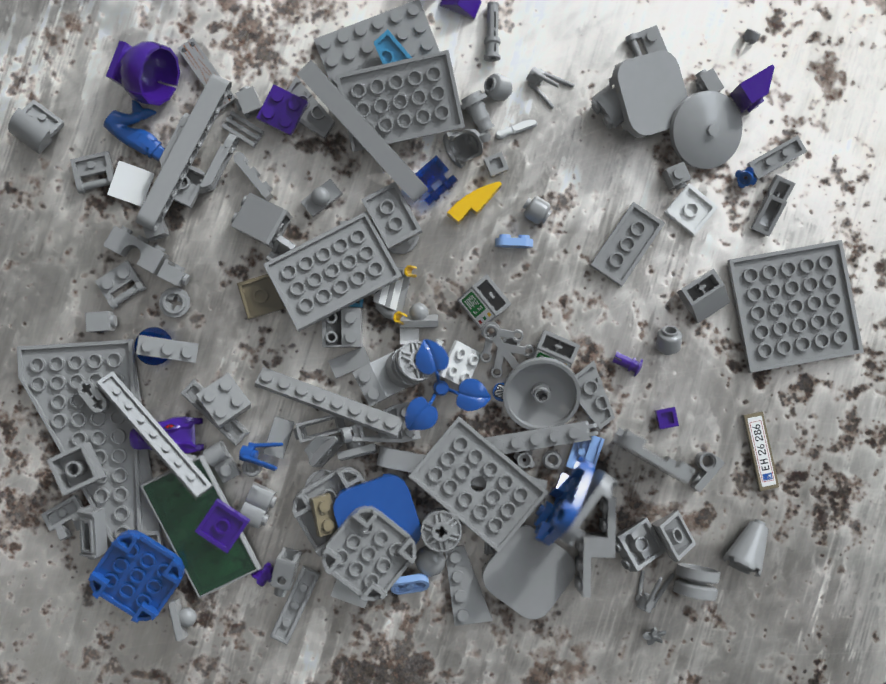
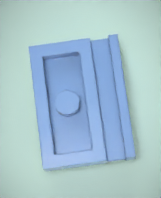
M591 436L592 440L573 443L565 466L573 469L577 458L582 457L593 463L596 467L605 439Z

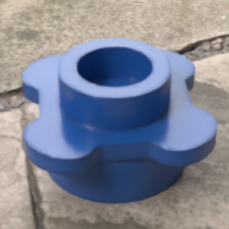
M752 167L735 172L740 188L756 184L757 179L753 175L754 169Z

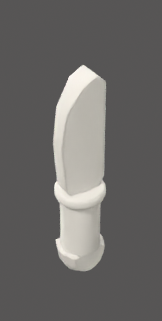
M522 121L514 126L511 125L509 128L498 130L495 136L498 139H503V137L535 127L537 121Z

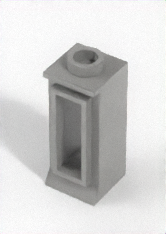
M328 415L295 424L296 428L293 430L296 440L299 439L300 443L313 440L316 436H329L340 433V429L345 428L346 425L344 419ZM335 419L336 429L307 435L306 426Z
M89 505L76 511L79 516L81 553L79 556L94 560L98 559L108 550L106 513L104 507L93 511V506Z

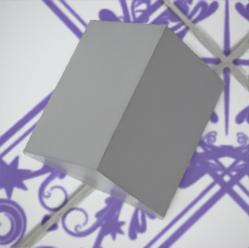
M678 510L652 523L669 558L673 561H679L696 545Z

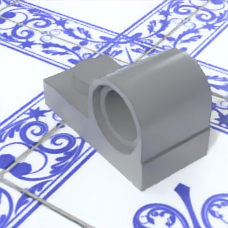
M223 440L203 450L206 461L210 466H214L223 483L241 474Z
M699 452L695 457V463L702 472H698L691 481L693 483L690 486L695 491L701 492L725 462L711 452ZM705 456L710 458V463L707 466H704L702 462Z

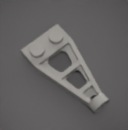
M410 402L392 405L382 411L403 418L405 421L406 410ZM405 422L397 439L380 432L375 436H365L364 426L358 424L340 429L344 444L352 441L404 443L421 439L419 430H408Z

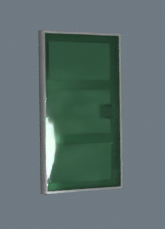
M199 455L191 461L212 484V488L197 499L191 495L171 470L140 485L175 554L182 559L185 565V573L198 598L262 568L243 532L228 554L195 532L217 499L229 505L204 455Z

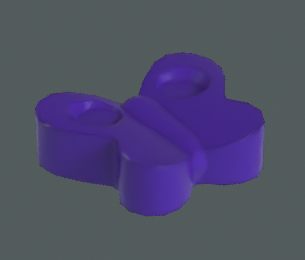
M266 563L263 570L251 573V576L257 580L256 582L260 587H263L266 582H271L273 566L270 563Z

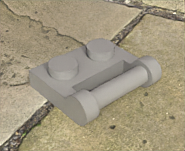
M657 25L625 37L635 57L642 55L637 40H641L646 54L664 50L668 52Z
M108 151L70 160L79 194L85 193L86 190L111 185L114 170ZM102 173L107 174V178L83 183L82 178Z
M129 261L123 262L95 281L113 310L118 308L119 304L146 289ZM134 281V286L119 296L113 297L112 294Z

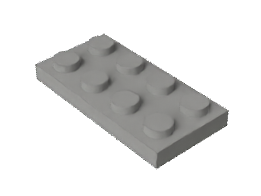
M633 202L590 266L622 287L665 223Z

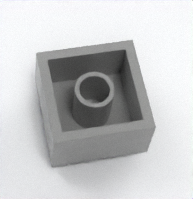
M229 372L196 394V400L218 430L251 408L250 401Z
M91 442L81 443L47 460L63 496L72 494L106 477Z

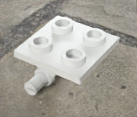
M439 339L435 341L442 347L443 341ZM455 340L448 354V367L441 370L439 376L460 385L462 381L472 377L480 360L481 353Z

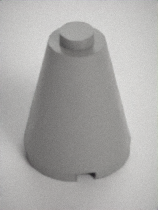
M757 519L750 521L726 552L723 561L729 560L731 567L746 574H750L751 571L755 572V576L760 577L769 530L766 527V523Z

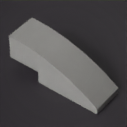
M775 174L753 222V230L770 236L796 183Z

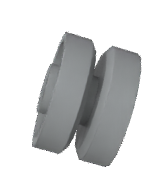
M677 563L676 574L684 579L674 581L673 591L675 593L694 599L715 601L717 599L718 590L709 584L719 583L721 572L699 565Z

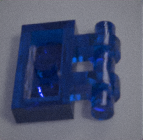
M437 155L415 173L429 189L427 191L429 196L424 199L428 205L433 201H438L440 195L446 190L449 191L453 184L458 181L454 175L448 179L444 176L449 169ZM440 180L442 185L434 190L431 186Z

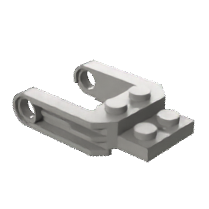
M185 113L182 116L159 159L161 167L166 162L190 116L189 113ZM229 133L223 146H220L206 174L202 170L191 166L174 201L192 209L199 193L203 194L215 190L237 147L239 137Z

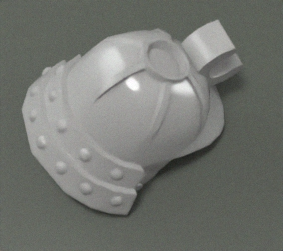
M476 129L447 132L443 136L445 151L451 161L456 166L462 168L469 159L482 154L483 143L490 141L491 135L489 130L479 133Z

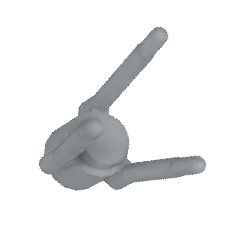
M535 66L526 78L530 82L528 86L533 88L552 109L554 105L537 85L541 86L545 81L555 87H559V84L553 81L555 80L564 85L574 87L573 83L549 74Z
M642 570L638 592L635 600L638 601L636 606L645 612L651 613L674 578V573L666 580L656 596L655 594L663 580L662 577H659L651 594L644 592L642 595L645 574Z

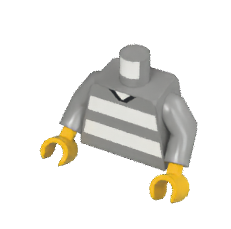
M416 266L398 267L402 279L373 293V303H375L376 309L385 318L393 320L400 325H404L400 321L401 317H407L403 313L410 277H417V275L412 274V270L414 268L417 269Z

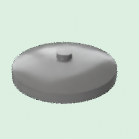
M700 91L691 94L678 105L671 119L670 139L675 153L684 163L694 168L710 169L724 164L736 152L741 141L743 127L740 112L735 103L723 93Z
M536 357L518 364L509 373L503 386V403L508 415L518 425L529 430L564 425L574 416L580 404L581 391L576 375L566 364L553 358Z

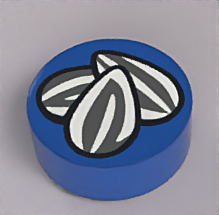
M504 383L496 384L492 391L493 397L500 402H503Z

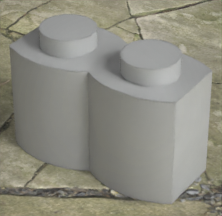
M258 483L252 485L240 511L242 515L250 519L248 525L257 529L261 525H266L270 516L267 515L269 508L274 507L277 501V497H275L276 491Z

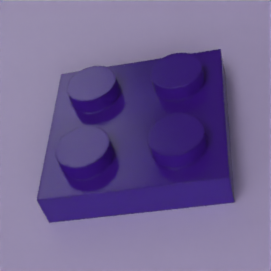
M273 84L256 118L292 136L308 105V101Z
M217 499L195 532L228 554L250 519L220 499Z

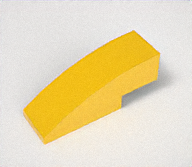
M495 182L474 190L459 200L447 212V216L458 225L470 211L477 216L499 191L502 183Z

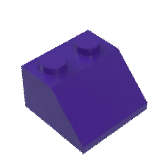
M773 64L740 83L729 94L741 113L746 110L750 113L764 102L763 98L769 94L775 68Z

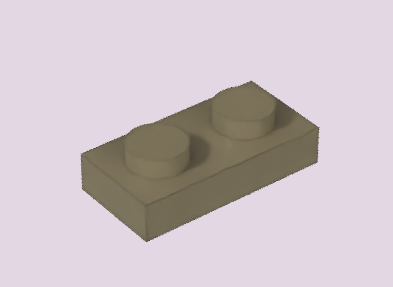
M325 493L309 498L316 535L323 537L335 533L337 526L330 494Z

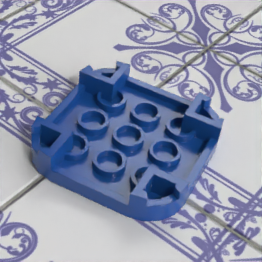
M578 457L570 475L563 472L559 475L557 485L549 493V495L556 498L553 504V511L546 522L542 521L536 526L534 533L537 535L534 539L549 546L568 531L580 510L595 469L593 463Z
M387 473L370 481L349 488L345 487L340 490L334 499L333 510L338 527L356 508L373 506L408 532L414 539L415 545L420 540L421 524L409 488L405 481L397 475Z
M127 530L120 533L111 543L91 573L88 581H90V587L93 591L92 595L96 599L100 596L131 615V621L136 623L139 621H153L182 581L185 574V565L177 554L137 530Z

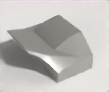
M341 435L316 436L304 449L309 457V464L312 467H323L344 443Z

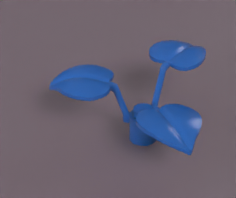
M424 339L416 354V366L419 371L427 375L435 372L436 381L433 383L434 393L429 402L423 397H417L409 403L405 414V423L408 430H426L435 425L438 419V412L431 405L437 395L443 396L447 392L458 395L456 404L465 411L478 410L491 400V396L485 386L473 378L462 381L459 385V391L449 388L446 381L440 379L438 371L448 367L449 357L447 352L432 340Z

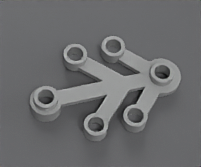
M493 321L486 322L482 326L481 334L485 338V344L480 354L481 361L484 363L491 361L492 354L490 351L493 342L498 347L495 364L491 369L493 377L499 378L502 376L504 357L513 369L519 364L511 352L524 354L526 357L533 356L534 347L532 345L519 346L504 343L500 338H513L514 341L520 342L524 337L522 330L500 329L499 325ZM493 328L495 331L488 333L487 329ZM520 333L521 337L515 338L514 334ZM531 348L532 352L528 354L525 350ZM483 354H488L490 357L484 359L482 356ZM499 369L500 373L495 374L493 371Z

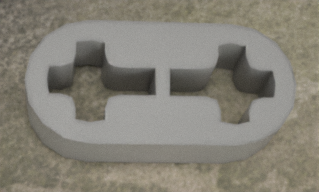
M83 380L78 384L77 390L79 395L93 412H105L109 408L108 398L94 381ZM85 385H91V388L89 390L93 395H91L89 392H84V390L86 389ZM94 398H96L98 401H103V403L101 404L102 408H96V405L98 403Z

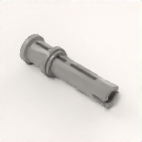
M495 1L487 3V37L484 39V44L486 45L484 60L490 62L501 59L499 54L501 39L498 37L499 3Z

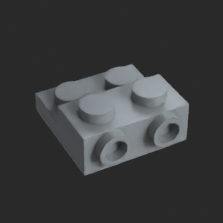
M647 517L642 518L631 527L625 528L616 534L615 552L620 553L623 558L621 560L622 566L630 572L639 571L666 552Z

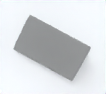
M276 416L266 443L282 442L283 446L265 447L263 454L283 459L295 422Z

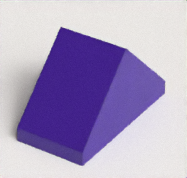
M442 0L440 6L475 20L482 1Z

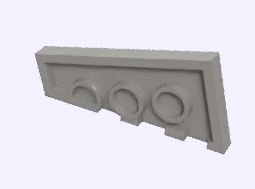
M464 545L456 546L445 552L454 625L459 626L493 621Z

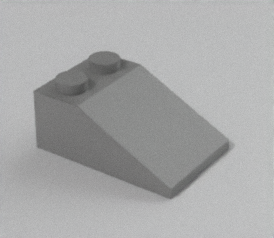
M392 353L352 372L370 407L406 389L398 387L387 375L386 362Z

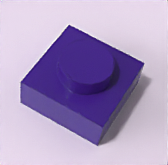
M675 407L655 410L658 429L679 426Z

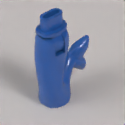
M132 100V113L130 114L117 110L112 111L105 119L104 127L125 145L159 162L165 150L162 142L158 141L152 133L146 130L127 127L145 120L157 112L149 108H142L141 104L136 100Z

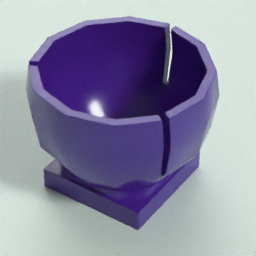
M119 40L106 77L122 86L131 98L136 101L160 106L170 100L176 88L158 83V81L178 86L180 75L178 57L170 47L163 44L143 41L132 47L128 43Z

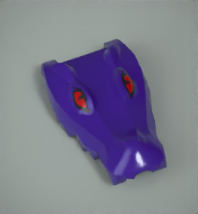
M172 417L158 422L185 454L204 450V444L196 445L195 424H203L202 417ZM134 428L131 429L129 435L131 447L138 450H152Z

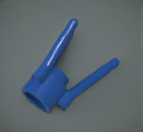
M249 442L248 446L243 445L241 447L239 460L275 471L277 470L276 466L258 460L259 451L255 448L283 446V443Z

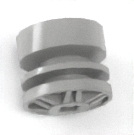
M408 342L388 357L386 362L387 375L398 387H413L432 375L422 373L417 368L416 363H414L422 342Z
M444 507L435 508L427 513L421 526V537L427 547L437 552H448L460 542L462 535L461 521ZM440 526H444V530H447V532H443V535H439V531H436Z

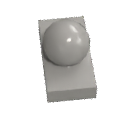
M330 178L323 185L314 189L301 203L311 216L315 217L343 194Z
M422 303L412 305L409 311L410 315H407V317L402 316L400 319L404 323V325H400L401 328L438 327V314H428V308Z
M352 441L346 443L348 450L337 452V456L340 461H345L376 453L378 450L375 443L365 445V442Z
M180 598L170 601L168 607L175 639L181 641L188 636L186 627H190L196 622L197 614L192 608L182 609Z

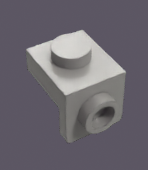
M280 235L265 260L268 262L292 250L296 245Z

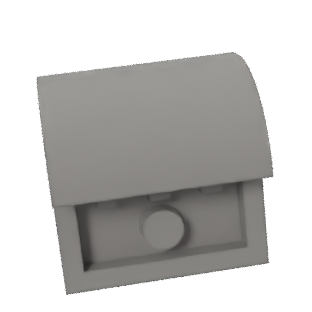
M33 99L24 109L18 108L9 121L8 130L40 154L52 142V137L65 125L64 121Z

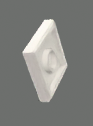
M688 183L664 214L694 237L718 206Z

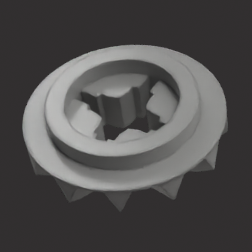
M172 287L162 293L159 305L165 315L172 318L181 317L187 313L190 307V297L183 289ZM177 297V301L182 303V305H176L173 308V304L168 302V300H175Z

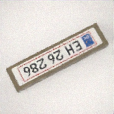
M761 411L742 415L758 490L778 488L779 483L764 414Z

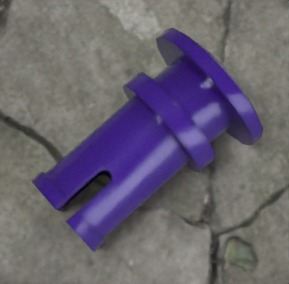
M617 351L612 363L628 369V372H634L633 376L635 377L642 368L643 359L638 362L636 358L632 359Z

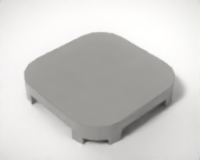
M665 50L627 59L615 65L612 77L609 78L610 86H615L625 120L621 126L623 130H627L635 138H642L670 129L671 119L676 108L688 97L679 64L676 58Z
M621 428L618 429L612 439L613 443L670 477L686 484L689 483L696 471L694 468L681 460L675 461L667 456L664 459L643 448L647 441L646 439L637 436L627 429L625 431Z
M352 467L335 469L301 489L293 500L292 512L319 557H322V550L334 533L323 537L316 535L309 498L329 493L333 506L334 499L340 490L366 482L360 472Z
M600 469L596 470L593 473L573 524L559 539L570 547L573 546L577 538L581 539L584 532L579 526L602 495L607 499L611 498L613 495L611 491L618 484V481Z
M361 506L350 513L327 541L322 550L321 558L324 570L329 575L334 576L356 593L360 599L367 602L378 599L382 600L388 595L387 592L408 566L414 563L417 548L411 535L379 509L373 506Z
M529 524L521 525L499 553L497 551L494 552L482 568V579L485 587L491 594L527 619H539L551 610L572 581L576 565L571 555L555 542L547 546L534 539L537 535L534 533L535 527Z

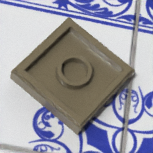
M268 274L237 283L248 320L285 309L284 303Z

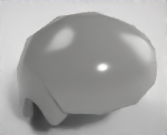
M424 546L416 553L414 562L422 574L432 577L440 574L445 568L446 559L443 552L433 551L429 547Z

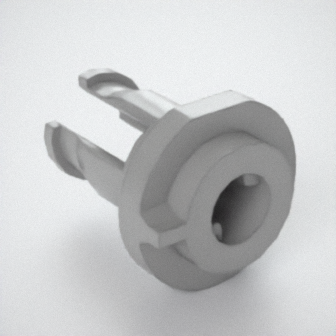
M481 90L461 99V110L466 109L468 114L471 115L479 129V133L494 126L483 101L488 96L486 92L482 93Z

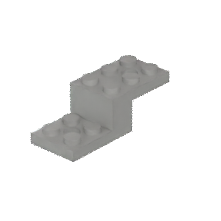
M603 496L599 500V510H602V518H599V530H602V533L584 532L581 539L577 538L575 541V547L578 549V556H575V565L578 570V576H575V588H577L582 597H591V557L615 558L616 497L611 496L610 499Z

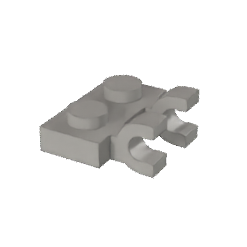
M74 495L42 513L41 516L49 531L56 530L59 539L66 540L73 535L65 524L73 520L76 530H80L79 516L76 511L84 508L78 495Z

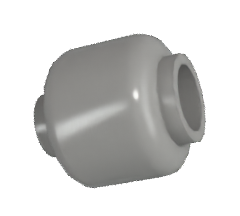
M492 74L485 80L484 89L488 97L504 101L512 93V82L506 76Z
M539 196L533 199L529 198L523 206L526 209L524 216L535 224H540L541 222L544 224L552 212L550 210L551 205Z
M665 326L660 329L656 340L657 349L665 355H672L680 351L682 333L674 326Z

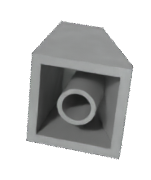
M249 193L248 196L242 199V207L239 213L236 212L234 214L231 226L273 249L276 239L280 235L283 236L293 217L287 210Z

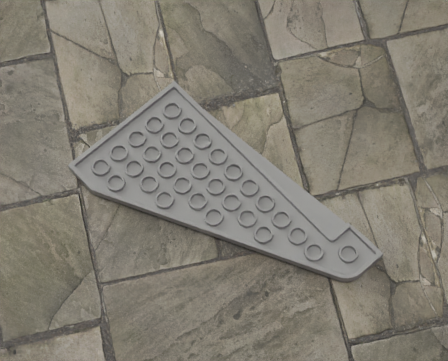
M134 340L17 347L18 378L60 452L67 451L81 443L91 442L106 477L82 488V491L89 504L93 506V511L102 507L105 508L107 536L111 543L120 533L127 530H137L163 545L160 523L140 487L143 483L153 479L149 449L138 450L131 447L129 435L133 427L110 400L109 408L105 412L96 413L89 408L77 390L78 384L83 380H91L96 383L113 371L142 404L135 362ZM85 385L86 389L84 390V392H89L91 395H93L89 390L91 388V385ZM94 398L98 403L96 405V408H102L101 404L103 403V401H98L96 398Z

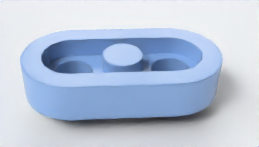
M500 234L499 238H495V247L533 248V239H530L529 235H518V238H511V235Z
M422 573L400 576L391 587V592L402 595L425 591L429 588V578Z

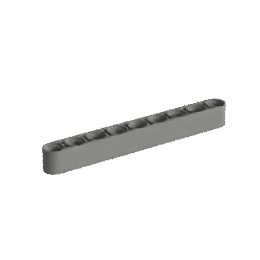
M312 60L297 72L298 76L414 202L429 190Z
M215 74L211 75L137 215V224L157 231L231 90L232 82Z
M380 446L376 465L411 473L426 455ZM476 476L472 479L471 485L485 488L486 480L481 476ZM532 477L542 487L547 488L548 480Z

